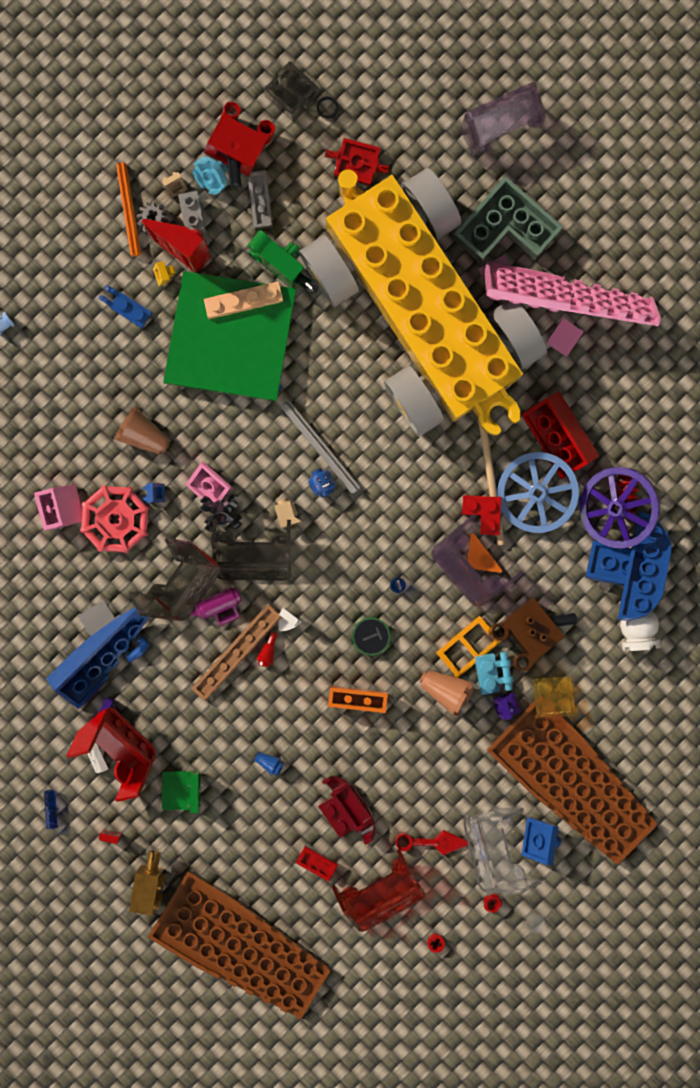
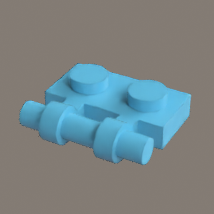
M507 651L500 652V660H495L494 653L474 656L481 695L500 692L499 684L503 683L505 684L506 691L513 690L512 682L514 680L513 675L510 673L511 660L508 658ZM497 667H502L503 676L498 677Z

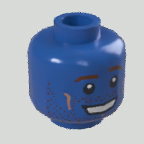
M319 468L311 473L312 477L308 479V483L315 496L323 498L335 492L336 482L329 470L323 471L322 468Z

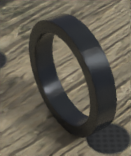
M329 96L321 98L317 103L318 114L325 119L333 118L338 112L337 101ZM324 100L333 101L336 105L335 112L331 115H323L319 110L320 103Z

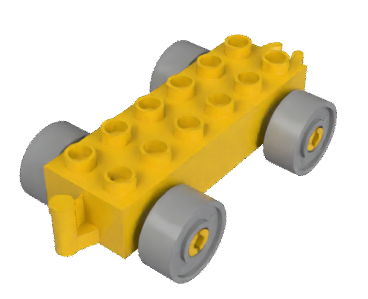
M425 168L402 183L401 187L394 176L391 175L366 192L357 187L358 177L354 171H342L338 177L340 195L344 200V206L326 217V229L339 250L335 249L325 235L299 250V255L308 272L333 307L338 306L359 292L358 286L351 274L352 271L355 272L424 377V380H421L417 373L408 365L384 381V385L396 407L418 437L444 421V417L436 403L437 401L441 403L452 422L473 411L486 433L497 436L501 432V428L491 420V409L495 406L504 407L507 410L509 421L517 423L520 420V409L517 402L507 394L505 388L520 379L523 375L521 370L547 354V348L539 330L525 309L520 304H513L509 300L486 314V316L484 315L436 242L459 227L462 222L454 201L433 171Z

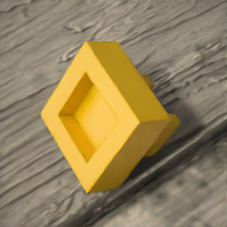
M164 261L157 262L153 267L158 286L166 285L169 277H173L176 273L174 265L165 267Z

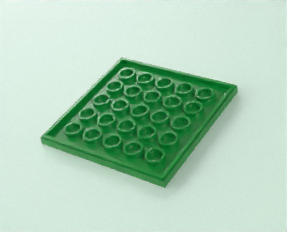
M183 271L163 383L277 402L296 288L280 286L283 302L208 319L204 299L265 284Z

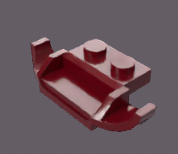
M330 776L323 780V785H328L333 792L330 794L332 797L322 802L318 807L339 838L355 829L356 832L360 831L362 833L365 845L373 841L375 836L374 814L354 785L337 776Z

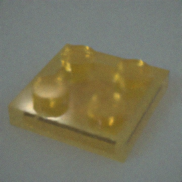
M571 677L532 680L537 718L576 715Z

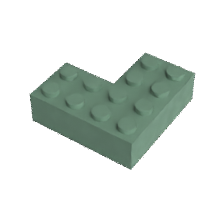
M505 176L454 233L453 240L481 264L504 237L507 236L535 261L560 233L563 226Z

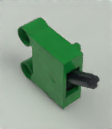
M259 230L247 245L250 249L249 255L286 286L293 288L298 284L311 294L317 293L319 285L304 275V266L295 259L299 255L300 247L290 242L283 249L263 231Z

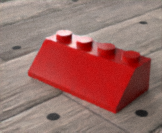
M560 391L521 414L544 453L559 457L569 465L573 472L599 457V454ZM559 466L556 472L560 479H563L567 474Z

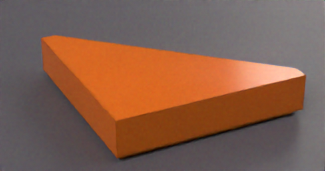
M471 533L466 568L502 573V569L477 536Z

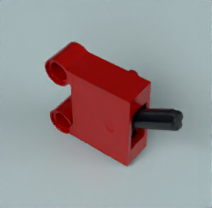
M229 101L224 105L221 118L207 142L204 153L228 166L230 186L233 189H237L242 186L240 172L248 177L250 176L265 145L269 144L272 140L275 125L269 120H263L259 123L257 131L238 122L241 112L240 106L236 102Z

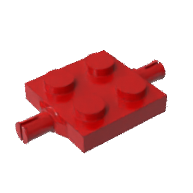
M344 138L338 152L327 149L325 157L336 160L334 177H339L340 173L344 170H352L357 174V183L371 186L376 171L388 174L389 166L379 164L378 157L381 148Z

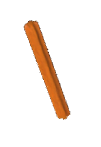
M125 162L117 163L116 167L130 255L137 257L141 255L128 168Z

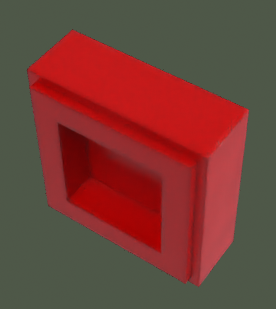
M103 829L100 832L99 841L118 844L122 833Z

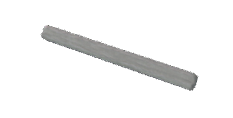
M291 401L285 402L281 406L284 412L352 494L358 491L360 485Z

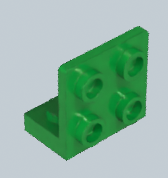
M163 771L162 810H190V813H199L201 810V771Z

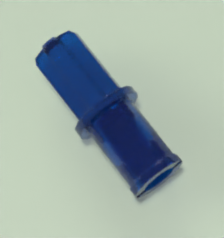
M49 789L44 791L45 809H43V812H45L46 829H55L59 827L57 819L59 808L56 805V791Z

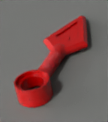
M445 830L434 839L412 838L405 832L399 833L395 838L396 846L401 851H408L412 846H434L442 855L470 845L469 841ZM401 837L409 838V844L406 847L399 845Z

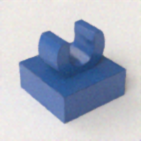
M146 483L147 486H144L143 490H147V497H143V500L147 501V503H165V484Z

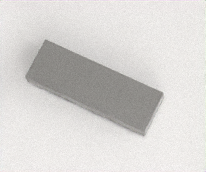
M266 170L253 171L248 177L254 230L273 228L267 172Z

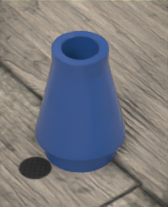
M259 752L254 760L269 774L278 776L284 765L281 758Z

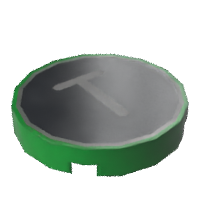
M373 617L364 618L358 622L352 635L353 643L357 650L370 656L383 652L389 645L391 637L387 625L380 619Z

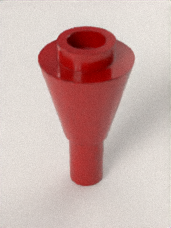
M270 633L267 643L255 659L259 661L258 665L269 668L270 665L274 666V645L278 636L277 633Z

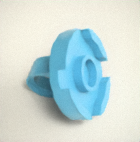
M201 157L194 162L195 169H193V175L202 189L206 187L210 190L208 193L214 195L225 189L227 185L225 172L229 170L227 165L220 161L216 162L209 157Z

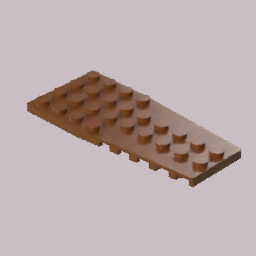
M541 695L486 749L524 788L610 858L616 865L620 864L657 826V822L623 785L588 742Z
M190 870L186 873L148 935L149 939L196 968L218 979L221 978L227 981L228 984L245 990L250 995L263 999V1002L267 1004L271 1003L279 1007L281 1011L288 1012L299 1020L305 1014L330 973V968L239 900Z

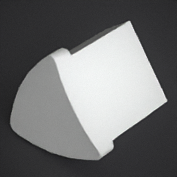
M282 608L279 613L282 618L278 623L280 631L293 629L301 623L299 618L286 608Z

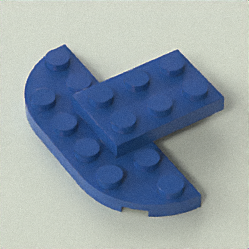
M641 511L638 513V517L649 522L651 515ZM658 521L651 535L643 542L631 548H612L593 540L585 578L623 586L617 620L632 621L643 618L651 613L660 602L664 592L671 556V541L668 532L664 530ZM636 523L633 538L640 535L645 530V527Z

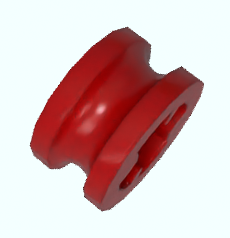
M434 933L428 937L427 944L430 951L439 953L444 949L445 942L442 935ZM439 939V943H441V945L433 947V943H431V941Z

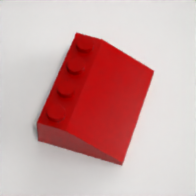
M145 218L141 221L154 242L194 273H199L211 258L210 249L205 243L206 240L198 230L193 229L192 231L185 226Z

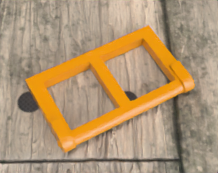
M480 616L436 652L457 678H460L461 675L476 664L474 656L485 655L502 642L493 640L479 654L471 647L463 636L478 623L487 634L490 628ZM458 640L462 642L474 657L459 671L444 654Z

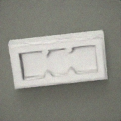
M95 743L88 756L95 772L101 773L108 770V767L103 758V750Z

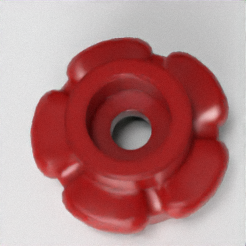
M497 894L487 895L483 900L484 908L488 912L496 913L502 906V900L499 899Z

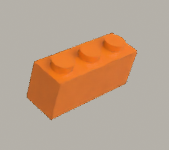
M330 685L328 707L386 713L388 692Z

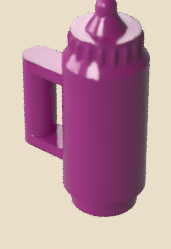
M230 587L195 604L196 609L191 613V616H199L200 619L214 616L219 627L241 618L236 608L239 602L242 601L237 587L233 589ZM233 608V613L221 618L218 617L219 613Z

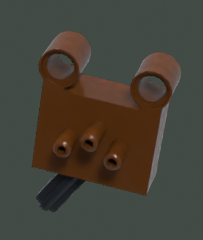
M533 597L529 598L500 623L491 625L488 635L492 640L501 641L506 639L510 633L526 653L515 655L512 665L518 671H527L532 667L533 662L565 637L558 627L576 624L577 616L575 613L548 616ZM496 627H500L503 631L502 636L499 638L494 634ZM521 657L526 659V666L523 668L518 664Z

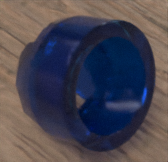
M395 578L391 581L390 588L394 593H401L406 588V582L402 578ZM397 580L400 582L401 590H399Z

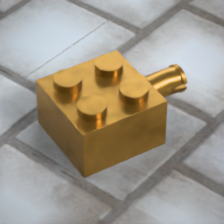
M149 850L147 866L141 865L136 871L129 912L152 916L154 911L158 910L159 905H161L163 894L160 891L162 886L164 887L166 875L163 874L164 868H158L161 852L156 851L154 856L155 850Z

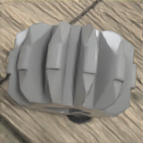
M156 201L152 202V206L146 202L147 208L140 207L139 210L142 214H137V218L140 219L138 225L143 226L144 232H147L141 222L143 218L151 220V216L155 215V221H170V218L167 217L169 214L168 210L164 209L162 203L157 206Z

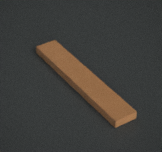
M267 604L191 689L206 702L282 618L279 612L270 604Z

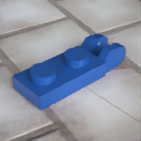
M106 285L104 289L116 296V298L111 302L105 296L99 295L98 299L110 306V309L143 329L152 312L120 291L117 292Z

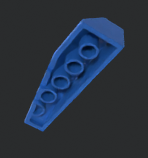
M134 607L102 627L73 651L46 678L52 689L79 709L109 678L108 673L117 666L119 657L123 652L126 653L129 648V642L132 638H136L149 617L138 607Z

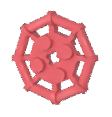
M102 485L96 493L81 504L83 508L80 532L85 534L99 552L129 553L128 551L148 535V510L150 508L146 506L130 486L113 487ZM108 494L124 496L122 500H110ZM105 496L106 501L100 507L95 508L92 506ZM129 497L139 509L133 511L126 503L127 498ZM90 510H92L96 515L95 524L89 526ZM138 513H140V529L134 527V517ZM112 514L120 516L118 524L110 523V516ZM97 528L104 536L102 541L99 540L91 529ZM131 530L138 532L125 543L123 537ZM108 538H117L121 542V544L105 543Z

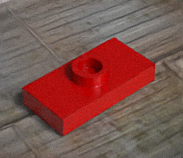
M306 845L296 860L297 865L328 882L338 867V863Z

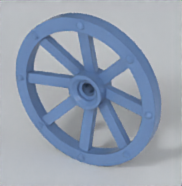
M534 452L518 457L507 466L499 480L498 497H502L503 514L513 525L524 531L544 533L562 526L572 516L578 503L579 487L574 472L566 462L549 453ZM535 459H544L554 463L542 483H539ZM529 461L533 485L512 471L523 462ZM560 466L569 477L571 483L546 488ZM508 477L529 491L505 496V485ZM536 489L541 490V496H535L534 491ZM572 489V498L568 509L547 496L550 493ZM530 498L518 518L511 513L506 504L508 501ZM543 501L560 510L564 515L555 522L547 524ZM535 502L538 506L542 526H534L522 522Z

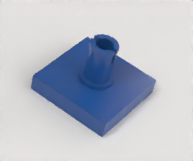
M527 817L521 855L545 865H553L555 848L561 845V838L557 836L559 827L536 818Z

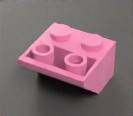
M76 484L34 493L45 531L82 522V505Z

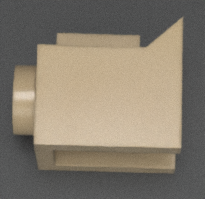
M288 498L277 501L278 505L274 507L281 528L302 522L296 518L298 514L294 503H291Z

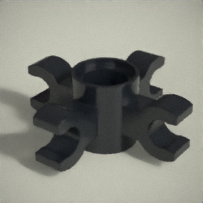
M231 493L226 501L218 500L216 502H213L208 496H204L200 500L203 503L200 509L212 513L211 516L205 519L204 523L207 525L204 529L212 532L216 525L222 526L228 523L234 529H238L242 525L239 522L242 517L237 513L230 512L238 506V502H236L238 496Z

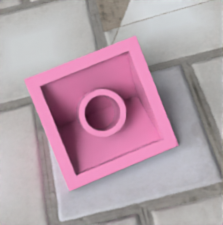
M203 461L186 484L198 497L202 499L204 496H208L213 502L224 500L234 489Z

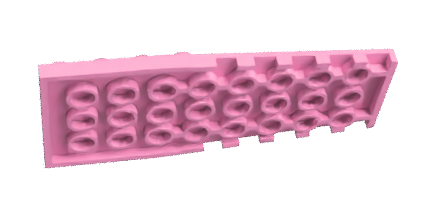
M485 261L486 294L493 300L504 299L509 300L513 304H528L533 308L545 307L553 312L563 310L659 326L661 317L655 300L651 296L649 299L643 298L634 292L627 295L616 288L607 291L601 288L599 284L587 287L583 284V281L574 279V283H568L564 280V276Z

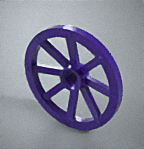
M627 467L608 468L594 475L584 487L580 498V515L584 527L596 541L612 548H628L643 542L654 531L660 516V500L654 485L642 473ZM615 474L632 477L620 498H618ZM607 476L612 500L594 488L599 481ZM639 481L648 492L649 498L627 503L626 499ZM590 494L606 504L607 508L589 512L588 502ZM649 503L652 506L649 522L628 511L629 508ZM616 505L620 508L618 512L615 510ZM609 514L607 522L600 533L590 518ZM623 516L645 527V530L637 537L631 539ZM615 518L619 524L624 541L612 540L606 537Z

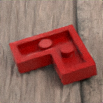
M463 495L462 514L481 515L480 534L500 535L502 497Z

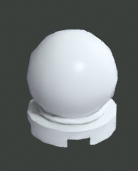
M653 611L637 620L620 621L622 634L627 638L626 642H622L623 651H626L628 647H630V651L650 650V647H653V645L656 648H661V640L655 638L659 629V621Z

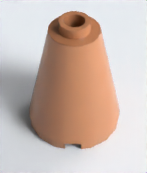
M133 406L129 411V415L126 416L118 429L114 439L156 454H160V452L165 453L170 444L167 442L168 437L138 408Z
M429 670L428 673L424 672L419 681L422 683L421 687L456 718L462 712L460 708L466 706L475 686L473 682Z

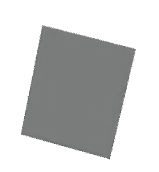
M104 600L78 616L90 636L115 619Z

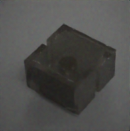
M289 61L278 73L279 80L275 76L264 88V94L271 103L294 122L305 110L304 104L308 107L319 95L318 86Z

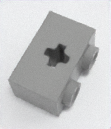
M198 192L178 194L184 226L192 231L196 229L202 235L207 234Z

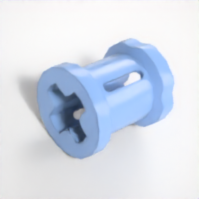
M5 311L0 316V336L7 328L15 326V323Z

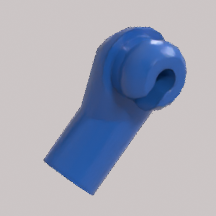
M145 636L137 639L139 647L125 655L128 662L141 657L149 647L150 642L147 641Z

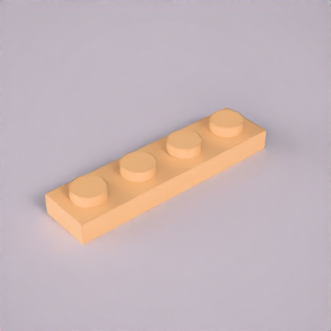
M279 281L204 299L208 319L283 302Z

